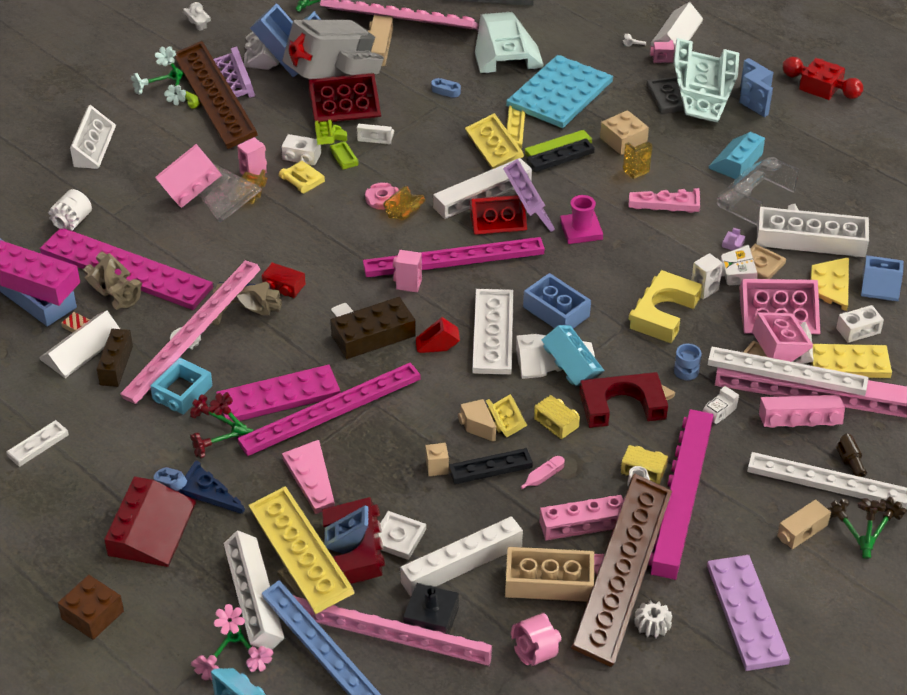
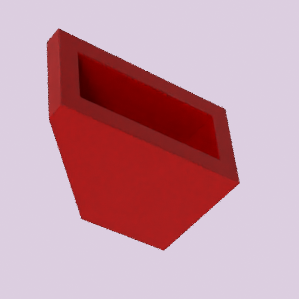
M443 317L415 338L417 352L419 353L447 351L460 341L458 327Z

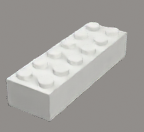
M760 207L756 244L769 248L866 257L869 244V217Z

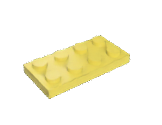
M495 113L465 128L466 133L492 169L514 161L517 158L524 157L523 151Z
M813 344L814 361L811 362V366L867 376L868 378H891L892 370L886 345Z

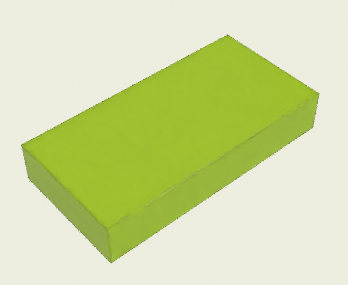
M346 141L330 145V151L342 170L358 166V159Z

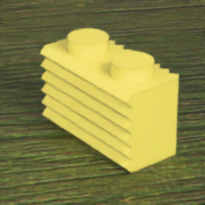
M550 395L534 407V419L543 424L546 429L548 428L549 431L560 439H563L579 427V414L574 409L571 410L565 406L561 399H556Z
M628 445L622 459L621 474L627 476L632 467L641 466L647 470L652 482L660 484L667 468L668 456L658 451L645 450L641 446Z

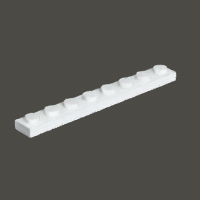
M711 347L708 359L709 366L865 396L867 390V376L717 347Z
M755 452L751 454L747 472L861 499L867 498L870 501L876 500L879 503L881 499L887 500V497L890 496L893 497L894 503L898 501L902 504L901 507L907 509L906 487Z

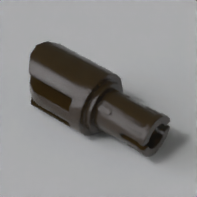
M846 433L840 438L836 449L843 463L850 466L854 476L865 477L867 471L861 462L862 453L853 436Z

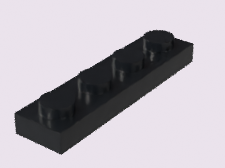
M586 138L527 157V164L534 172L593 154L595 147Z
M527 448L449 464V472L454 485L533 468V462Z

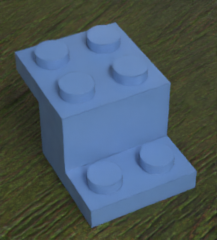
M749 58L744 60L740 103L766 117L769 115L773 91L771 87L773 72Z

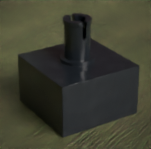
M416 583L403 616L404 624L420 626L424 629L440 631L449 635L459 609V593L435 586L432 587V585Z

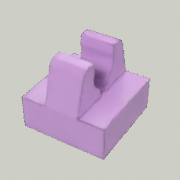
M733 228L732 232L728 231L722 247L730 250L741 248L745 242V236L740 235V229Z

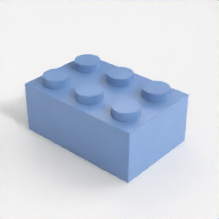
M549 273L524 290L523 307L553 328H556L558 325H570L572 328H575L590 317L591 300Z

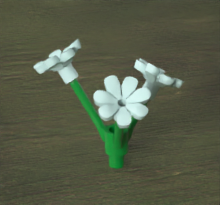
M168 46L166 50L164 47H161L159 49L161 53H155V57L158 58L156 63L163 66L170 64L173 70L168 75L142 80L138 73H134V76H131V80L134 82V91L140 95L145 85L171 78L176 80L175 87L169 85V90H166L164 95L168 96L166 99L168 102L173 100L174 105H179V100L184 102L186 91L181 90V86H179L180 79L184 76V73L173 64L175 62L173 57L176 56V53L172 50V47Z

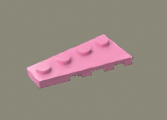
M695 188L693 192L679 189L678 193H669L668 190H662L658 194H654L652 191L629 192V207L634 209H661L672 212H699L700 189Z
M319 440L282 453L283 461L315 514L322 512V509L335 506Z

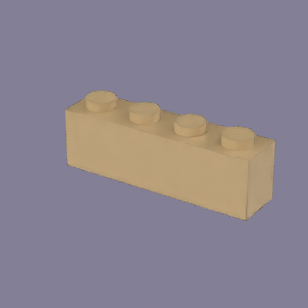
M374 15L373 21H370V30H368V32L375 36L371 52L382 55L384 57L382 66H385L393 32V16Z

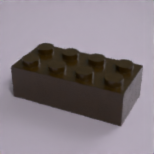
M400 296L330 319L331 336L346 360L416 336V320Z

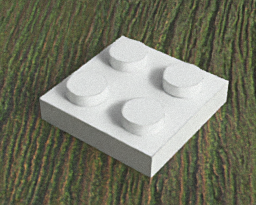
M388 511L380 523L382 533H379V537H381L383 543L382 551L409 560L426 531V524Z

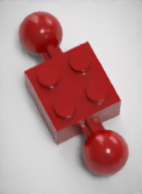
M789 57L783 63V72L788 77L802 75L799 90L826 100H830L838 89H842L843 94L850 99L858 98L863 92V84L859 79L849 78L846 81L843 80L846 68L815 58L806 67L803 66V62L798 57Z

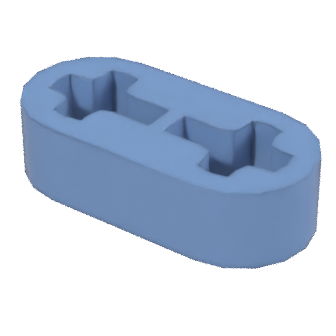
M436 78L431 82V90L434 93L454 98L460 96L461 85L453 81Z
M162 468L153 477L155 481L175 491L182 489L187 483V479L181 471L171 468Z

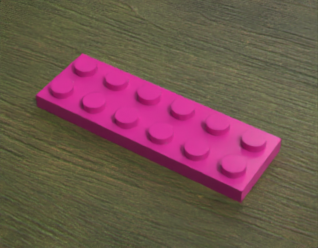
M330 365L216 392V394L221 393L222 396L225 392L230 394L233 403L228 405V407L239 421L323 401L341 393ZM223 413V416H224L225 418H227V419H229L230 421L234 422L228 415H225V414Z

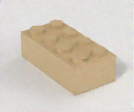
M508 547L505 597L588 601L589 595L594 588V551Z

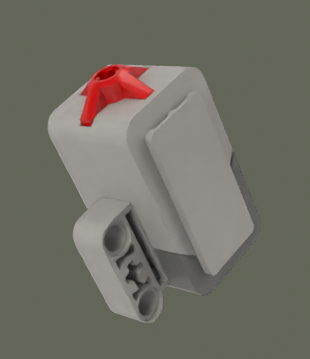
M294 20L282 61L305 78L319 79L370 73L379 74L384 57L371 52L375 36L352 20Z

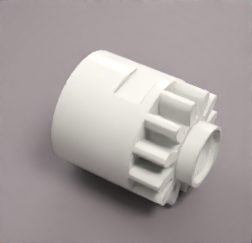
M71 189L50 208L48 213L51 217L49 219L52 220L53 225L57 228L73 231L91 212L92 206L89 199L82 192Z

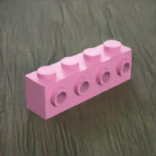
M839 395L761 397L759 415L764 427L770 428L805 425L811 427L816 425L834 426L843 424L845 406Z
M622 495L540 508L539 522L545 541L613 530L623 503Z

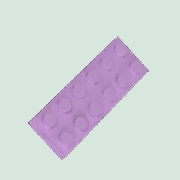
M744 555L708 561L707 568L745 670L749 671L789 664V655L750 556Z

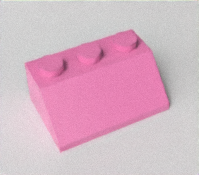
M195 144L155 178L182 208L221 177L222 174L200 147Z
M757 313L752 333L767 357L792 362L813 347L812 342L793 314Z

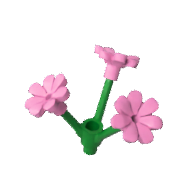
M227 604L225 605V611L222 609L216 611V616L219 619L214 621V625L216 627L222 626L221 633L227 634V636L215 653L210 655L208 659L200 655L197 660L195 659L191 662V665L196 667L194 671L197 674L202 673L203 680H209V678L212 680L211 671L219 669L218 666L214 665L217 662V657L230 641H241L248 649L251 657L246 661V664L251 672H254L257 668L260 672L266 669L264 663L272 661L270 656L273 655V651L270 648L261 646L257 650L249 644L241 633L239 625H243L245 622L244 618L239 617L242 613L241 608L237 607L233 610L232 605Z

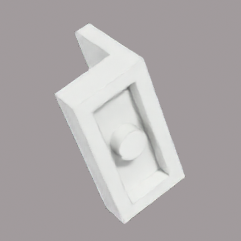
M358 124L357 126L358 141L391 144L394 135L392 127Z

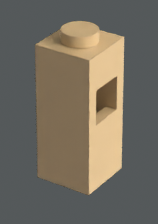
M815 499L782 521L779 525L777 537L781 542L794 549L828 526L831 512Z

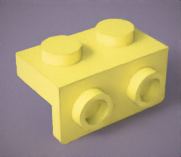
M511 394L495 404L490 399L486 400L491 417L496 420L494 423L499 433L502 431L506 437H509L527 426Z

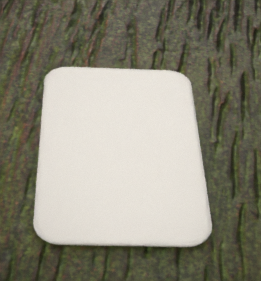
M347 303L340 304L331 309L337 317L353 312Z

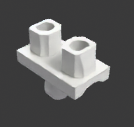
M199 2L192 3L188 9H183V13L189 18L191 23L196 25L199 31L207 28V22H210L211 18L203 10V6Z

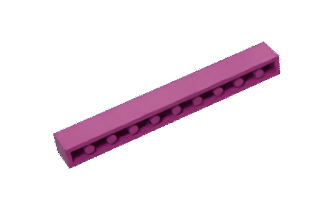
M690 409L688 417L684 416L682 428L685 431L680 432L679 443H681V446L677 445L675 457H678V460H673L671 472H674V475H670L668 487H671L672 493L658 532L659 537L656 538L653 547L655 553H651L648 565L652 566L651 575L677 579L714 415L712 413Z

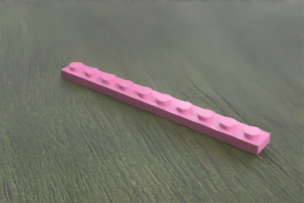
M245 260L120 393L123 399L134 404L141 400L151 388L150 385L181 357L186 349L194 343L199 335L206 330L212 321L219 316L225 307L261 270L258 264Z
M293 595L317 623L488 666L490 664L492 645L484 642H476L461 636H452L440 631H432L420 626H412L396 620L392 621L376 615H368L356 610L340 608L335 605L315 614L306 599Z

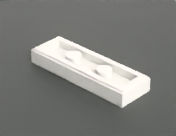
M55 420L6 451L7 456L20 467L69 435L68 430Z

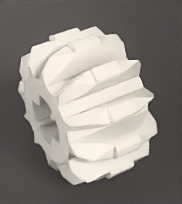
M651 600L648 602V605L642 603L635 612V626L638 627L639 633L646 632L647 637L654 635L657 638L659 634L665 636L667 630L671 628L672 614L668 611L667 605L661 606L660 601L657 604H653Z

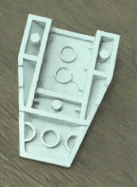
M677 38L674 66L685 115L718 123L738 77L739 53L724 49L720 58L693 52V41Z

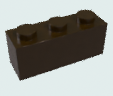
M111 328L97 366L99 385L119 387L133 348L130 330Z

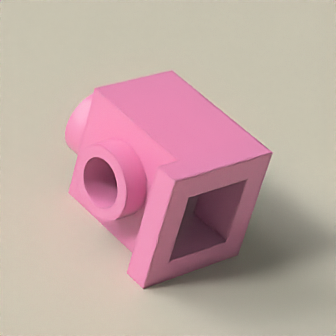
M670 40V42H654V47H650V56H653L654 63H673V40Z

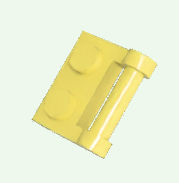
M300 161L288 169L283 168L279 172L280 178L289 181L303 194L325 182V176L304 161Z

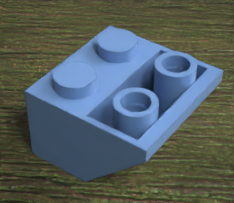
M866 255L862 274L861 296L899 301L904 261Z

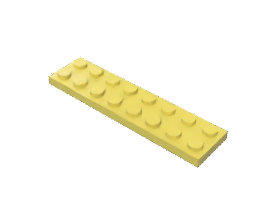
M286 486L249 505L252 514L315 614L355 594L353 587Z

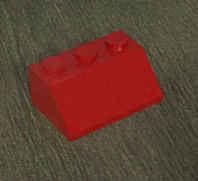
M518 195L476 198L469 201L474 235L527 230L526 209Z

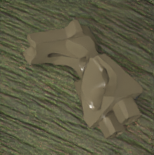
M100 252L96 256V260L99 263L95 267L89 264L83 269L86 274L84 278L103 296H113L114 301L112 305L116 310L121 307L128 308L133 306L141 296L142 283L136 279H126L131 273L110 253ZM116 269L121 270L120 275L115 274ZM104 282H105V285H106V289H103V288H102V284H103Z
M219 282L217 284L216 289L213 290V294L221 287V285L224 282ZM267 282L247 284L219 316L212 321L211 325L220 324L223 312L232 303H241L240 307L261 315H270L271 311L280 312L282 306V299H279L280 292L272 290Z

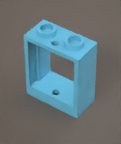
M179 358L150 385L152 399L155 402L161 403L183 415L193 406L194 399L198 400L201 394L204 395L213 386L211 372L182 358ZM179 377L193 383L181 396L167 390Z

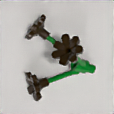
M890 496L887 497V500L881 499L880 503L876 500L870 502L869 499L863 498L862 502H858L857 505L858 508L867 512L866 519L868 523L866 535L859 536L848 521V516L845 513L847 511L846 507L849 505L848 500L842 499L839 503L835 500L831 503L832 507L827 508L831 512L829 519L838 517L851 531L858 545H860L862 558L864 559L871 558L873 545L887 521H890L893 517L900 520L907 512L906 508L901 507L902 504L896 501L894 503L893 497ZM878 511L885 512L883 520L873 536H871L872 522L875 520V514Z

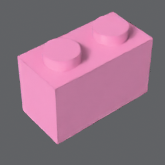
M254 137L237 145L239 168L243 176L251 181L267 173L266 148L262 142H259Z
M400 250L398 256L394 257L393 268H396L393 281L396 282V289L418 292L422 281V253Z

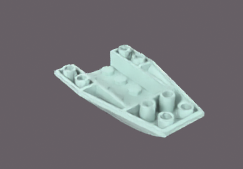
M513 12L481 14L475 49L480 73L496 72V61L525 59L527 69L543 68L544 65L538 46Z

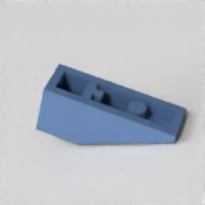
M363 506L327 526L324 538L325 547L342 554L356 549L368 527V506Z

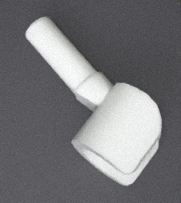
M630 34L624 35L626 40H623L627 47L632 44L646 45L644 41L632 39Z

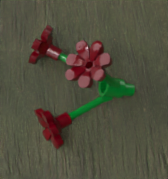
M225 392L223 396L221 393L216 394V400L210 402V407L206 404L207 396L203 394L199 396L198 400L194 399L192 403L195 407L191 409L190 417L196 418L201 413H204L232 426L231 433L213 439L207 438L203 440L199 433L190 435L193 441V448L195 449L194 454L196 457L199 456L200 459L205 457V447L211 446L212 443L231 437H238V435L244 436L253 432V429L248 428L247 425L241 423L232 414L228 405L233 403V399L228 392ZM223 412L225 415H228L234 422L221 416V413Z

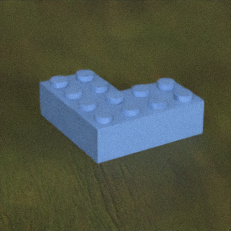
M276 3L250 29L290 75L294 77L298 73L282 61L293 21ZM313 12L303 20L321 19Z

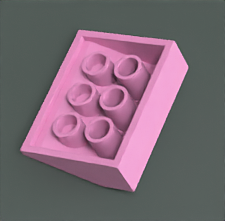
M742 280L740 284V307L744 334H753L752 329L759 312L793 314L799 324L806 322L811 335H820L818 280Z

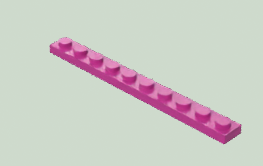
M541 237L421 252L422 270L542 255L545 253V248ZM397 256L363 260L366 277L394 274L396 268H393L394 257Z
M408 363L238 438V444L247 456L252 455L421 380L420 373L411 363Z

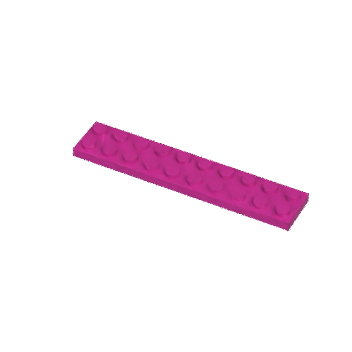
M65 228L59 229L40 248L41 254L76 265L81 269H84L89 264L95 267L99 263L96 260V256L100 252L110 253L131 273L126 279H136L142 283L141 291L194 310L213 289V282ZM116 269L115 274L120 275L121 270Z

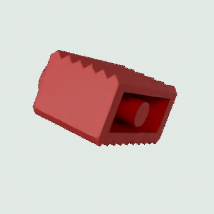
M273 262L264 271V274L262 273V283H269L272 290H278L284 296L295 298L306 284L305 273Z

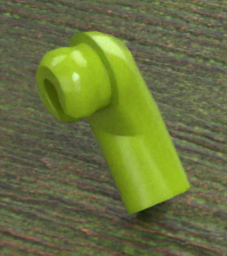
M186 91L185 99L188 100L189 107L192 109L199 106L198 96Z

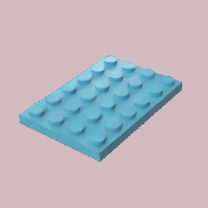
M557 55L507 100L506 106L509 107L511 105L513 109L521 112L523 110L528 115L564 128L613 81V76L577 61L567 59L564 56Z

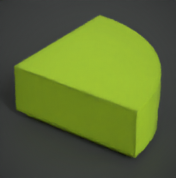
M333 125L334 140L347 141V132L341 129L340 126Z

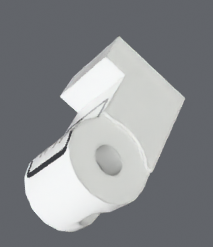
M724 386L720 390V394L705 405L702 412L714 414L712 422L717 424L737 409L739 394Z

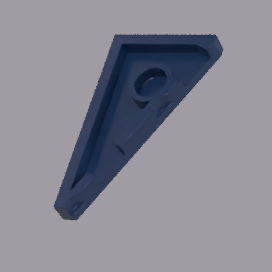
M195 460L185 475L187 479L186 485L178 490V492L185 496L243 514L245 508L241 501L236 497L233 498L228 493V489L219 480L215 479L209 471L206 472L201 467L199 461Z

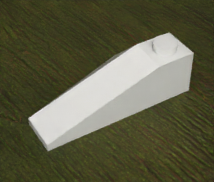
M529 334L517 336L516 354L522 379L543 377L547 375V372L553 370L561 371L555 363L556 359L554 356L547 353L543 347L544 343L541 339L546 335ZM583 341V343L595 357L592 343Z

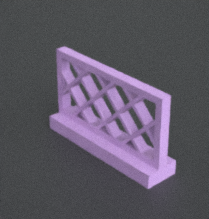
M237 47L231 48L232 53L214 59L218 68H224L221 73L223 76L228 77L226 81L231 86L236 97L248 94L249 98L255 96ZM229 69H232V70H233L232 73H229V72H227V71H228Z
M517 158L503 169L529 215L531 216L536 212L550 232H552L555 228L543 208L545 204Z

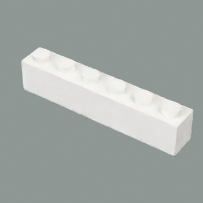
M518 158L531 180L532 168L521 158ZM513 161L433 194V208L444 219H447L470 209L469 201L471 199L498 197L514 190L503 169Z
M512 516L401 566V584L410 597L416 583L432 585V587L443 584L507 554L508 547H522L523 530Z
M237 530L224 542V547L242 615L245 619L244 623L250 645L259 648L264 646L272 650L284 639V634L278 614L262 597V592L269 588L270 584L257 538Z

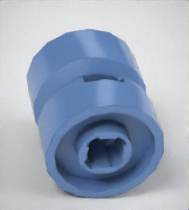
M683 344L677 348L674 374L678 378L693 380L698 376L702 355L699 347L693 344Z

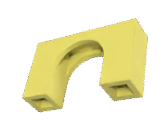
M661 270L658 276H654L650 288H646L644 297L638 300L635 310H631L628 318L630 320V329L672 343L679 332L681 318L664 313L655 308L654 305L660 302H674L694 309L701 298L702 284Z

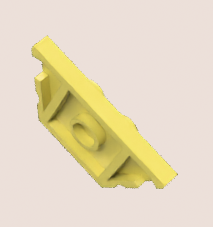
M849 258L812 265L810 280H818L819 299L829 304L835 302L842 305V310L847 311Z

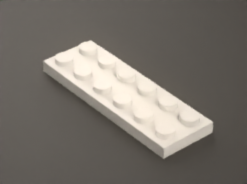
M476 289L473 373L511 375L513 290Z

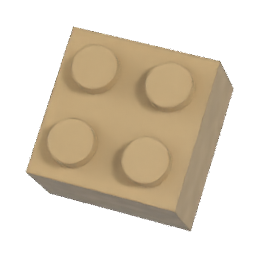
M627 110L601 122L600 138L620 155H623L647 144L649 127Z

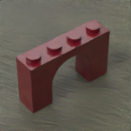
M658 372L580 381V397L589 428L609 426L610 411L607 401L618 395H627L637 399L643 406L647 421L667 419L668 403Z
M371 497L322 509L323 526L326 528L359 508L368 506V527L364 533L363 542L355 550L333 557L350 584L383 576L382 567L385 566V561L380 552L383 549L381 537H379L382 529L379 520H377V517L380 516L378 505H374Z

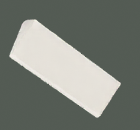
M690 2L673 11L651 42V46H654V42H670V40H673L675 52L676 39L680 38L689 41L702 23L703 18Z
M91 105L86 109L70 150L74 167L98 169L116 125Z
M104 311L97 314L39 358L62 377L67 378L104 350L111 328H120L109 312Z

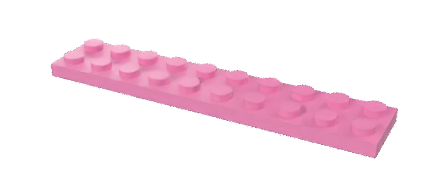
M339 0L320 1V6L327 9L368 15L393 16V18L478 30V23L471 17L463 16L462 19H459L456 15L447 14V17H444V15L437 12H432V15L423 10H417V12L408 8H401L399 10L394 6H386L384 8V6L373 3L369 6V4L356 1V4H354L350 0H341V2Z

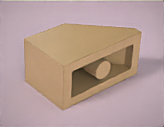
M484 399L461 404V413H458L460 424H464L466 431L484 439L496 441V425Z

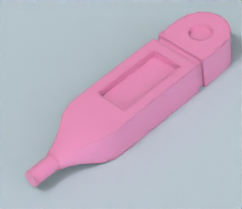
M555 456L532 471L525 484L521 486V489L527 486H538L564 468V458Z

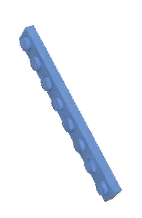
M280 580L262 592L263 599L348 695H381Z

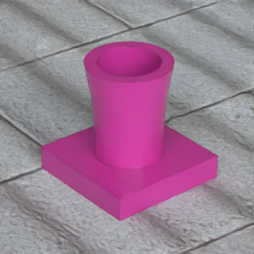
M575 196L571 200L572 214L560 216V223L568 244L603 240V232L594 211L596 202L590 196Z

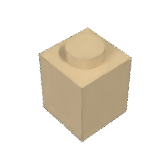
M446 443L426 445L428 476L449 474V456Z

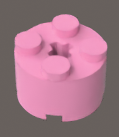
M545 613L518 622L511 629L512 640L516 639L517 643L514 649L525 665L531 664V666H534L557 655L561 635L557 629L552 627Z

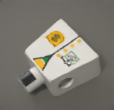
M749 245L721 255V262L723 263L721 276H725L727 285H740L743 279H757V270Z

